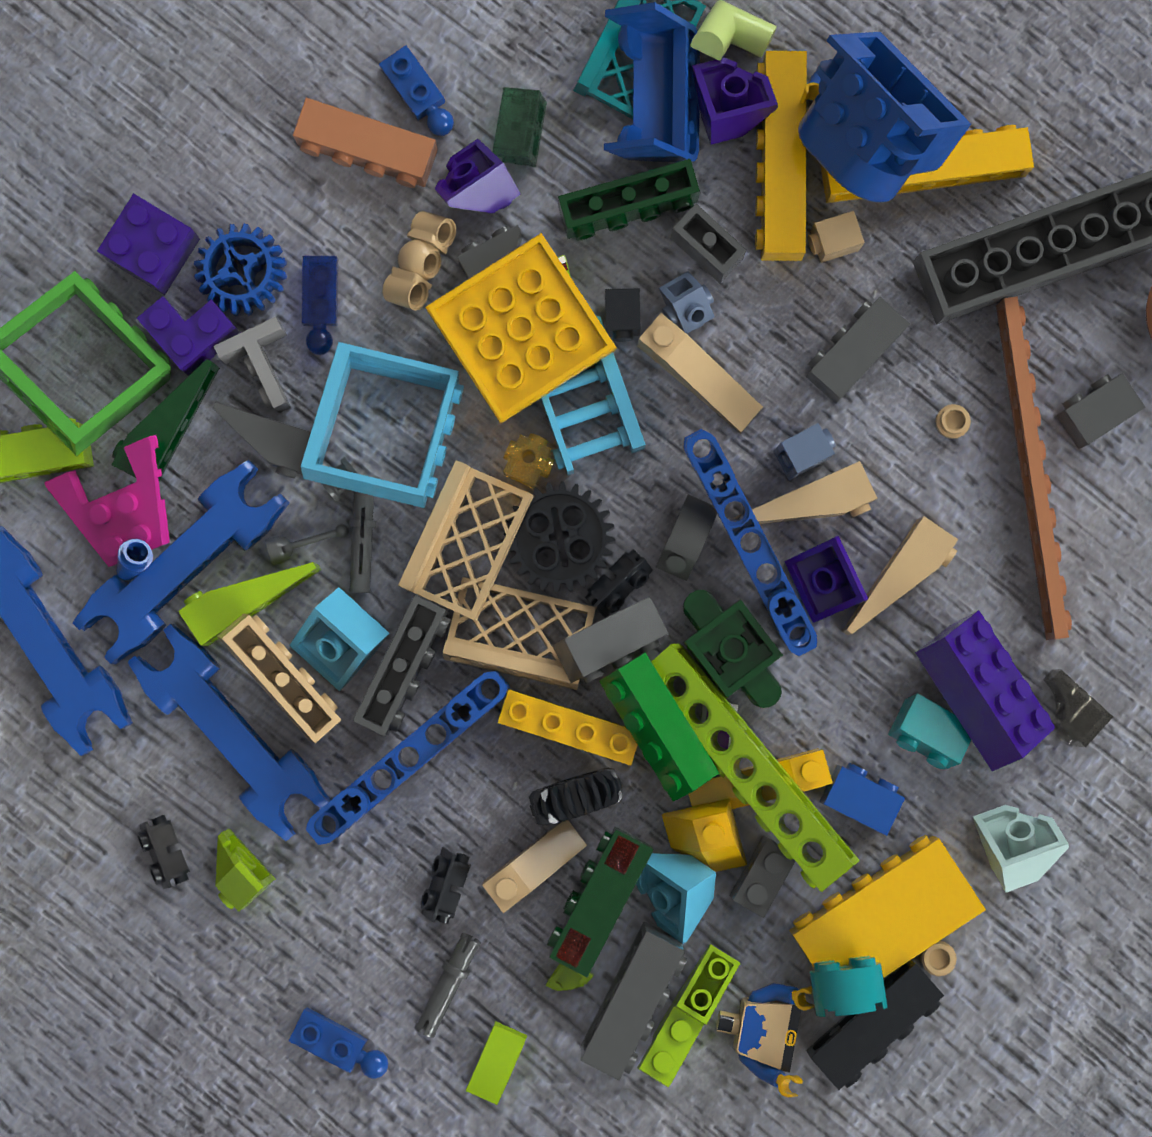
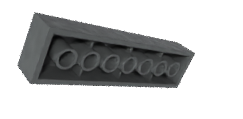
M1152 170L920 252L913 261L936 325L997 304L1004 298L1016 297L1151 249Z

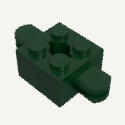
M696 590L690 593L684 600L683 612L697 632L682 643L725 698H728L741 688L753 705L760 708H768L775 705L781 697L782 690L779 682L767 667L783 656L780 650L741 599L724 611L710 592Z

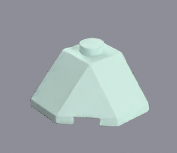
M1008 805L973 816L990 866L1005 893L1038 881L1069 848L1067 840L1052 817L1041 814L1038 817L1019 813V808Z

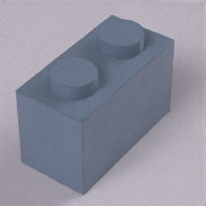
M819 423L784 440L773 452L788 480L791 481L829 460L835 454L832 448L836 445L827 428L822 430Z

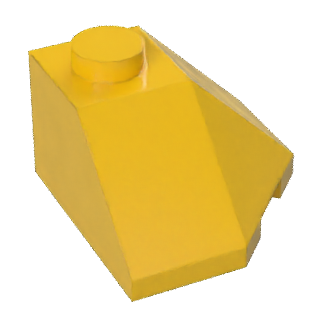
M729 799L662 814L670 846L680 854L692 855L715 872L747 865Z

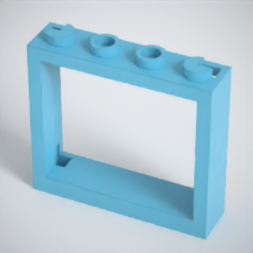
M338 342L300 466L303 479L425 508L427 497L433 498L436 492L438 478L433 477L436 465L442 467L447 447L442 446L445 434L451 435L454 427L455 415L451 414L453 404L459 405L463 394L464 385L459 384V371ZM351 368L444 391L417 488L322 465Z

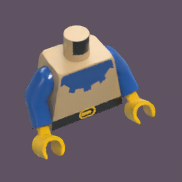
M772 983L752 991L749 997L742 998L739 1014L720 1010L716 1031L735 1035L733 1042L734 1050L738 1053L739 1060L756 1077L774 1087H778L779 1092L784 1097H798L796 1093L790 1091L789 1082L792 1080L794 1083L803 1084L802 1078L797 1075L785 1076V1072H790L801 1010L814 1008V1004L808 1003L805 999V993L813 994L812 987L808 986L799 990L794 986Z

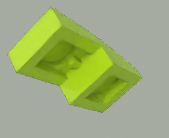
M495 1021L469 1080L466 1092L498 1105L527 1035Z

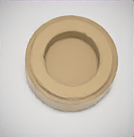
M942 940L919 955L922 967L934 976L949 974L954 969L957 961L954 949Z

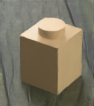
M854 211L815 222L810 231L811 235H808L811 252L813 255L818 254L821 263L858 252L865 243Z

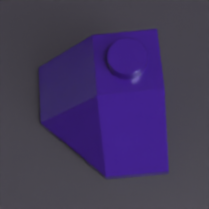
M726 57L722 58L721 61L716 59L692 66L700 114L711 145L743 137L778 108L769 78L757 71L752 74L738 68L737 62Z
M476 139L450 157L446 165L449 172L445 180L440 179L435 187L437 194L449 207L486 213H495L500 209L506 208L512 203L513 199L521 195L504 163L479 139Z

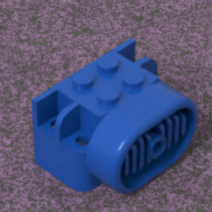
M881 32L829 35L826 41L837 51V54L833 60L821 61L816 69L817 74L821 78L819 94L799 123V137L806 149L846 190L868 201L879 203L890 201L896 196L910 175L932 172L940 168L971 126V123Z

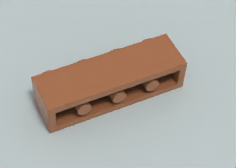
M307 97L293 133V137L297 145L300 146V150L308 155L318 157L321 153L331 156L332 161L339 165L351 167L352 164L364 167L366 173L375 177L382 178L384 174L395 177L396 182L409 188H415L416 185L426 186L438 151L435 139Z

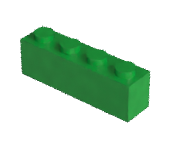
M646 652L599 681L606 696L616 708L625 727L630 731L644 758L649 762L672 802L692 793L719 774L718 769Z

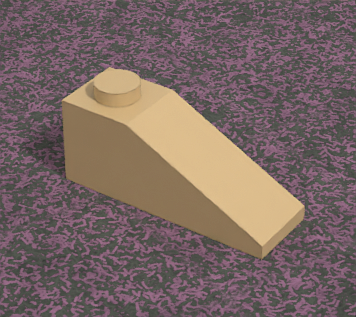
M569 820L560 822L485 879L482 886L500 910L505 913L583 850L587 844Z

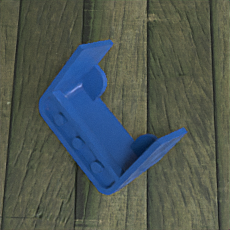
M656 2L605 10L606 18L621 25V31L618 35L619 47L629 58L633 59V125L623 127L617 142L604 143V151L631 161L674 163L691 159V162L696 161L699 154L700 108L692 66L700 64V51L690 46L692 39L697 33L696 27Z

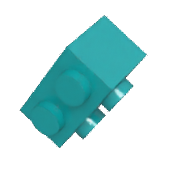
M918 693L904 700L888 733L889 736L897 740L896 743L901 748L911 752H919L927 757L926 761L939 769H949L961 764L971 742L969 735L956 715Z

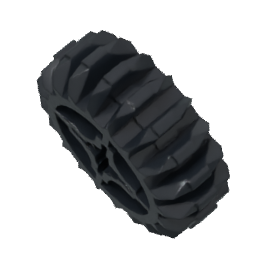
M608 767L544 786L533 791L529 796L532 816L535 817L538 825L547 826L607 808L620 802L623 798L621 781L617 777L615 769Z

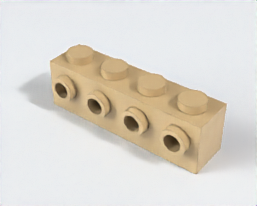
M242 614L219 634L217 638L305 737L313 743H317L341 721V718L334 712L338 709L337 705L326 693H323L321 696L312 687L315 683L314 679L303 667L299 670L296 669L289 661L293 657L292 654L280 641L274 644L266 635L270 631L269 628L257 615L251 617L248 614Z

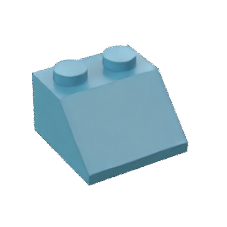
M338 587L313 609L289 646L338 691H341L376 653L390 633Z

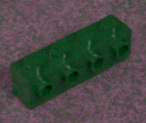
M691 159L560 195L558 196V208L567 239L575 237L577 241L593 237L595 231L608 228L609 231L623 229L628 226V222L641 219L642 222L655 220L661 216L662 212L674 210L675 213L687 211L694 206V203L698 202L700 189Z

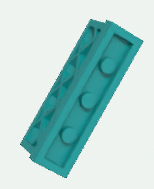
M618 0L614 8L646 4L647 2L646 0ZM664 0L665 4H661V6L673 13V7L685 5L694 10L695 13L689 22L695 27L706 8V5L697 0H675L672 2ZM608 19L573 91L584 97L587 94L633 119V108L628 97L633 95V89L626 91L621 75L623 72L633 70V64L623 67L618 66L615 52L620 48L618 35L621 31V25ZM611 62L613 70L606 71ZM615 75L620 93L609 96L597 89L603 78ZM623 98L624 103L618 101L617 99Z

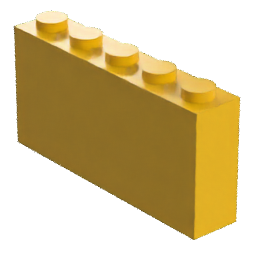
M923 835L909 845L910 851L900 857L898 854H895L884 860L880 864L882 869L872 876L866 873L855 879L851 883L853 888L843 895L837 892L829 896L822 902L824 907L816 913L812 914L808 911L793 921L795 926L789 931L813 968V963L835 960V962L840 963V966L849 965L848 958L870 956L875 957L876 962L881 963L884 978L986 909L941 840L935 836L928 838L927 835Z

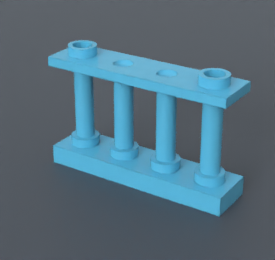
M597 316L598 320L604 327L601 317ZM613 352L598 363H595L594 368L581 372L541 398L558 447L552 450L558 469L565 468L567 476L574 474L571 462L621 444L623 447L629 446L631 453L645 449L646 444ZM598 380L600 383L607 382L610 394L605 396V400L555 417L549 397ZM610 412L611 415L618 414L622 426L617 428V432L568 449L566 448L560 429Z

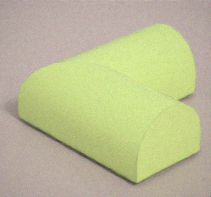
M717 0L692 39L690 46L720 61L730 44L762 58L772 41L777 26L723 0Z

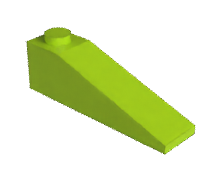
M311 562L211 590L204 594L202 591H198L184 600L186 606L178 612L201 646H210L218 640L217 636L242 614H248L253 617L322 569L318 564Z

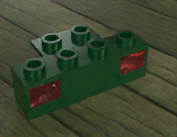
M614 827L612 833L605 831L596 848L601 854H598L595 862L588 859L579 877L583 885L579 892L572 890L564 905L563 913L566 915V921L562 928L558 926L554 928L547 942V946L551 947L549 958L585 977H588L654 850L653 846L617 827Z

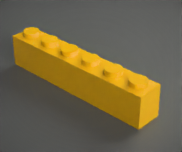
M766 51L763 62L757 63L756 71L768 76L778 108L762 121V129H757L756 150H762V162L756 163L755 173L756 183H761V196H756L755 215L756 217H761V229H756L755 250H761L762 261H802L806 253V147L799 137L798 126L806 113V100L804 104L800 100L807 85V51Z
M1005 125L997 128L995 132L983 133L982 129L966 131L940 168L932 172L910 175L897 194L1026 177L1034 168L1028 127L1017 129L1016 125ZM821 165L826 203L862 199L842 187Z

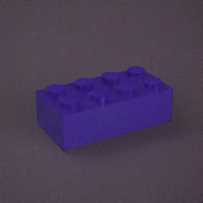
M979 610L950 625L915 652L991 771L1023 759L1056 728L1047 711L1043 709L1033 694L1029 683L1024 680L1013 663L1010 654L1004 649L994 634L991 625L985 620Z

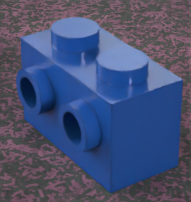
M848 763L846 768L837 765L831 776L833 784L826 786L819 802L887 836L905 800V797L897 794L899 787L881 778L878 783L865 778L868 771L852 763Z

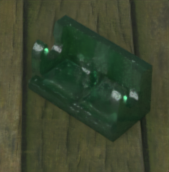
M503 87L492 151L496 156L502 157V162L536 167L547 105L540 90Z

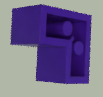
M164 296L137 317V320L179 369L188 376L206 359L211 360L217 354L214 345L241 333L212 299L187 320L183 318Z

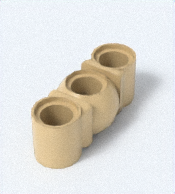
M425 211L415 215L411 223V231L407 234V237L412 241L406 243L401 248L398 254L399 268L392 267V273L384 282L383 296L386 301L415 311L420 310L425 305L428 291L432 287L427 281L439 272L441 267L440 253L447 254V248L453 243L456 236V225L452 219Z

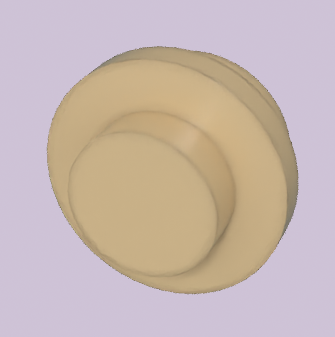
M951 404L943 407L938 412L935 422L936 428L941 435L949 439H956L968 431L971 420L965 408L960 405Z

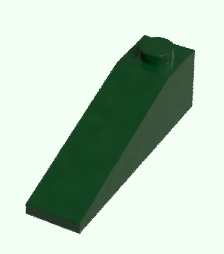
M206 359L127 434L125 440L118 442L112 454L114 461L111 465L136 478L124 447L148 436L156 435L159 448L155 449L157 468L161 469L163 476L220 368L212 361Z

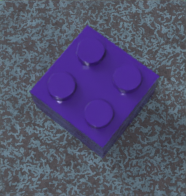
M133 193L97 252L108 262L165 295L200 238L192 228Z

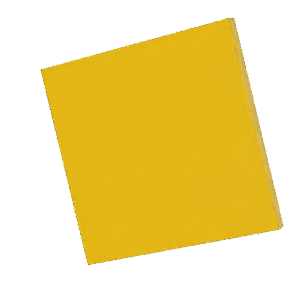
M542 233L425 307L500 424L617 349Z

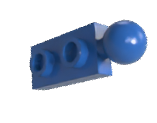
M407 45L379 63L381 71L417 121L427 115V126L431 133L436 136H445L451 132L454 126L453 116L446 109L438 108L445 103L444 96Z
M308 1007L303 1010L289 1042L348 1073L353 1071L356 1063L361 1066L363 1074L372 1079L382 1077L388 1069V1059L383 1052L379 1050L366 1052L363 1050L368 1040L367 1038Z

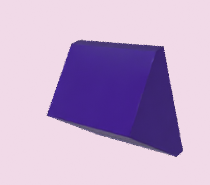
M839 536L784 561L813 623L868 600Z

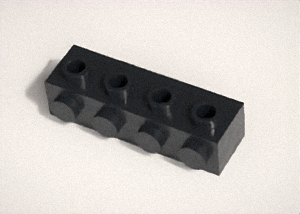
M913 960L896 969L884 980L888 1008L882 1009L875 1003L876 1011L845 1015L806 1050L809 1057L838 1090L844 1085L848 1088L855 1084L861 1077L862 1073L860 1071L870 1062L872 1064L879 1062L887 1054V1047L896 1039L900 1041L906 1038L913 1031V1024L921 1016L928 1017L939 1008L941 1004L939 1000L944 995Z

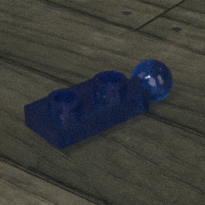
M303 256L302 324L303 326H313V329L306 336V346L310 352L316 355L328 353L333 346L332 335L326 330V326H338L339 259L337 256Z

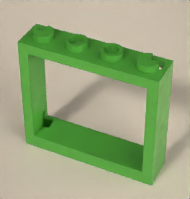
M74 271L0 328V380L77 456L170 381L171 363L161 350H154L147 343L146 336L137 326L133 325L131 327L123 319L122 312L113 302L107 303L99 295L98 288L90 279H83ZM74 295H77L151 369L79 428L3 352L5 348Z

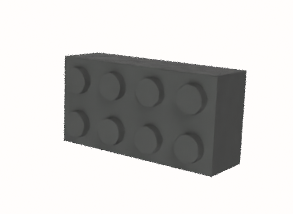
M643 922L580 1046L582 1062L618 1081L623 1072L628 1074L631 1072L638 1057V1054L635 1053L637 1044L640 1039L644 1042L647 1040L654 1026V1022L651 1020L656 1007L662 1009L670 995L671 990L668 989V983L673 975L678 977L685 966L687 958L684 957L685 950L682 943L664 931Z

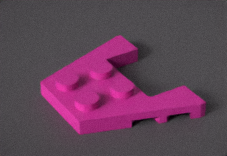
M156 435L148 436L124 447L137 481L96 500L88 501L76 470L66 472L44 482L48 491L108 567L117 564L118 549L127 540H143L150 546L151 550L170 543L165 499H161L158 477L162 476V471L157 468L155 449L159 448Z

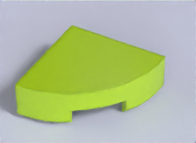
M559 963L545 986L557 991L573 990L586 985L593 978L594 974L590 972L588 977H585Z

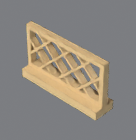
M456 460L398 586L477 621L534 496ZM477 478L488 484L491 496L474 502L470 490ZM494 486L504 491L496 493ZM510 494L523 498L516 512L504 516L498 499ZM466 499H467L468 502H469V505H466V506L463 507V505H464V503H465V501H466ZM494 501L500 518L482 525L476 508ZM471 510L477 527L459 533L456 525L459 514ZM513 519L510 527H508L507 521ZM502 523L506 533L503 543L490 547L484 530ZM453 529L455 536L449 538V535ZM479 532L485 550L467 556L462 539ZM457 541L463 558L445 565L441 554L444 546ZM495 551H498L497 556H496V558L494 559V556H493L492 553L495 552ZM488 555L492 567L487 575L476 579L470 561ZM437 562H439L440 567L434 569ZM465 564L471 581L453 588L447 570ZM443 573L448 590L436 595L425 591L430 577ZM484 582L480 591L478 584ZM473 586L477 599L472 610L469 611L459 605L456 592ZM451 595L453 603L443 599V597Z
M462 577L461 584L467 583L471 579ZM484 582L478 584L480 590ZM493 584L490 592L499 595L492 598L489 593L488 601L485 602L481 611L492 605L501 621L484 631L478 620H472L480 634L471 640L456 638L458 625L470 618L466 616L461 617V614L454 611L443 649L444 660L574 690L578 689L579 680L573 683L570 682L556 652L542 630L559 621L569 637L592 625L596 607ZM466 588L459 591L457 599L461 607L464 606L465 609L471 611L465 601ZM506 596L514 597L522 609L505 618L496 602ZM523 600L531 601V603L525 605ZM538 604L548 605L555 616L539 626L529 610ZM556 607L562 608V609H566V610H564L563 612L559 613L558 610L556 609ZM573 611L587 614L585 626L572 634L563 617ZM525 613L535 629L517 638L509 622ZM505 626L514 642L504 648L495 647L488 635ZM538 633L547 650L537 656L530 655L521 643ZM484 638L488 645L478 643V641ZM517 646L521 652L513 651L511 649ZM551 653L554 660L543 657Z

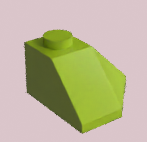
M229 828L221 832L217 839L215 886L220 891L218 894L220 900L229 909L235 907L240 912L276 879Z

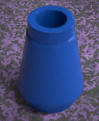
M130 539L120 545L116 572L121 579L126 581L132 580L151 565L153 553L145 541Z

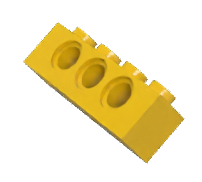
M508 689L498 719L500 724L630 766L638 746L630 731L623 725Z

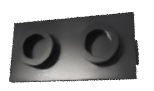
M634 549L630 553L625 552L609 568L617 576L613 581L603 574L587 589L589 593L585 596L586 600L596 607L604 618L610 613L618 611L623 606L625 598L634 589L642 587L647 582L649 574L653 571L646 559L641 557Z
M165 815L152 819L153 827H149L147 821L140 824L141 831L137 833V837L143 852L149 851L153 864L149 865V869L155 884L161 883L162 888L167 889L172 887L171 879H174L176 885L189 880L187 873L190 870L182 850L180 849L168 854L166 848L178 843L171 820L167 821Z
M442 847L440 855L434 859L432 865L433 878L429 889L424 891L421 899V914L431 922L437 920L448 924L450 918H454L461 894L450 891L451 885L464 887L471 864L468 863L470 856L462 853L455 855L447 848Z

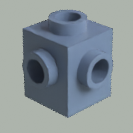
M689 271L659 288L666 304L662 308L664 315L674 324H677L686 334L700 328L704 323L715 317L710 306L714 302L710 291L704 284L701 285Z

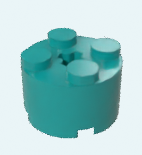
M870 956L848 958L849 965L840 966V963L835 962V960L813 963L814 970L809 973L816 1016L826 1017L825 1009L828 1012L834 1011L835 1016L876 1011L875 1003L882 1009L888 1008L881 963L876 962L875 957Z

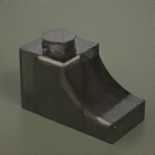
M1052 669L1043 680L1050 687L1056 702V715L1052 720V723L1058 730L1055 735L1069 747L1075 745L1086 748L1113 716L1063 670Z

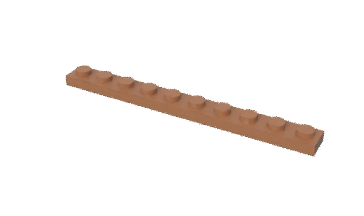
M1018 296L1009 297L1001 300L996 305L1045 637L1046 640L1069 638L1068 630L1072 628V620L1069 611L1065 610L1063 596H1066L1067 588L1064 577L1059 574L1058 562L1061 561V548L1059 543L1054 541L1053 528L1056 527V515L1054 509L1049 508L1047 495L1051 493V481L1049 475L1044 474L1043 460L1046 459V448L1043 440H1039L1037 428L1041 424V415L1037 406L1034 407L1032 395L1036 390V382L1033 373H1029L1027 362L1031 356L1029 341L1024 339L1022 329L1026 322L1025 310L1023 306H1019Z

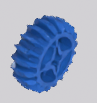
M244 223L240 232H238L237 227L234 224H230L228 234H225L221 228H217L216 234L219 236L217 240L214 241L211 237H206L205 241L210 246L208 250L201 247L198 248V253L204 257V260L194 261V266L202 270L196 273L194 278L197 282L203 283L198 288L202 295L209 294L207 302L212 299L215 304L218 303V307L223 313L230 307L233 316H238L241 307H243L246 315L250 316L253 313V305H256L260 311L265 310V305L262 301L266 298L269 302L275 303L276 299L271 294L273 290L283 292V286L276 281L287 279L286 272L280 270V268L287 265V261L285 258L278 257L283 250L280 245H273L275 241L273 236L269 234L263 237L264 232L260 227L255 228L251 233L250 226ZM251 246L259 249L260 252L257 254L252 252L247 255H241L234 247ZM225 253L226 264L222 269L218 270V275L215 276L217 263ZM235 258L244 266V275L247 282L241 275L239 276ZM267 263L264 279L257 287L255 276L263 269V265ZM226 285L228 287L242 285L247 293L234 295L220 290V288Z

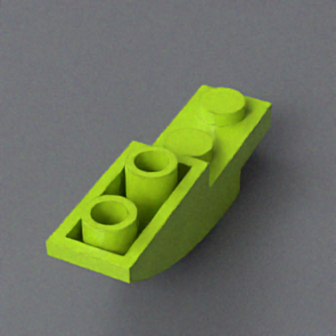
M711 944L708 946L652 1036L654 1039L639 1063L638 1070L662 1085L670 1087L703 1025H707L740 965L739 961Z

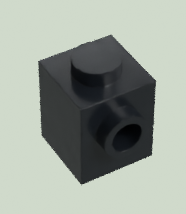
M640 288L605 289V331L609 337H613V341H632L633 336H639L641 330Z

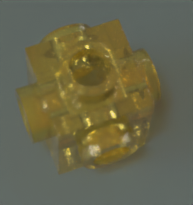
M530 433L528 437L520 434L517 442L511 440L503 459L508 461L503 470L504 476L532 489L537 487L541 476L548 478L555 463V459L550 458L552 448L547 447L549 441L533 433ZM526 456L535 457V460L531 463L523 461Z

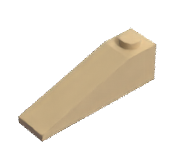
M662 313L640 336L637 347L740 434L763 408L694 340Z
M859 461L752 509L759 524L836 517L849 512L852 518L871 510L869 503L878 498ZM741 514L734 517L732 520L738 519L741 516Z
M925 516L917 519L866 594L868 600L859 604L842 629V632L846 635L855 633L939 569L941 565L947 567L957 553V550L953 547L959 539Z

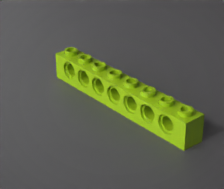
M680 643L670 644L651 661L708 755L712 758L719 771V775L722 777L726 776L734 785L732 790L735 796L743 804L749 803L757 813L755 819L766 832L771 831L780 841L778 847L784 856L789 860L794 859L802 868L800 873L810 887L814 889L817 887L820 892H823L860 861ZM678 676L686 683V690L683 695L677 694L673 687L674 680ZM699 703L705 705L708 709V718L705 722L700 721L695 714V709ZM721 730L727 732L731 738V744L728 749H724L718 744L717 736ZM742 758H747L752 762L754 770L751 776H746L741 772L739 763ZM765 785L772 787L776 792L774 804L766 802L762 797V789ZM787 813L793 814L798 818V831H791L786 827L784 818ZM809 842H816L821 846L823 850L821 859H814L809 855L807 851Z

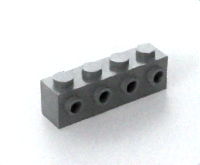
M414 595L353 719L354 722L382 736L389 735L391 730L394 732L398 731L405 717V713L401 712V709L406 699L413 700L421 682L417 681L416 678L421 668L428 669L436 653L431 647L437 636L440 638L444 637L451 620L446 618L449 613L448 610Z

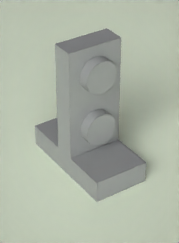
M274 317L214 345V349L219 359L225 364L248 354V357L244 358V362L252 377L258 375L263 385L258 391L267 408L272 406L278 413H281L291 408L263 349L264 346L287 336L282 323L277 317Z

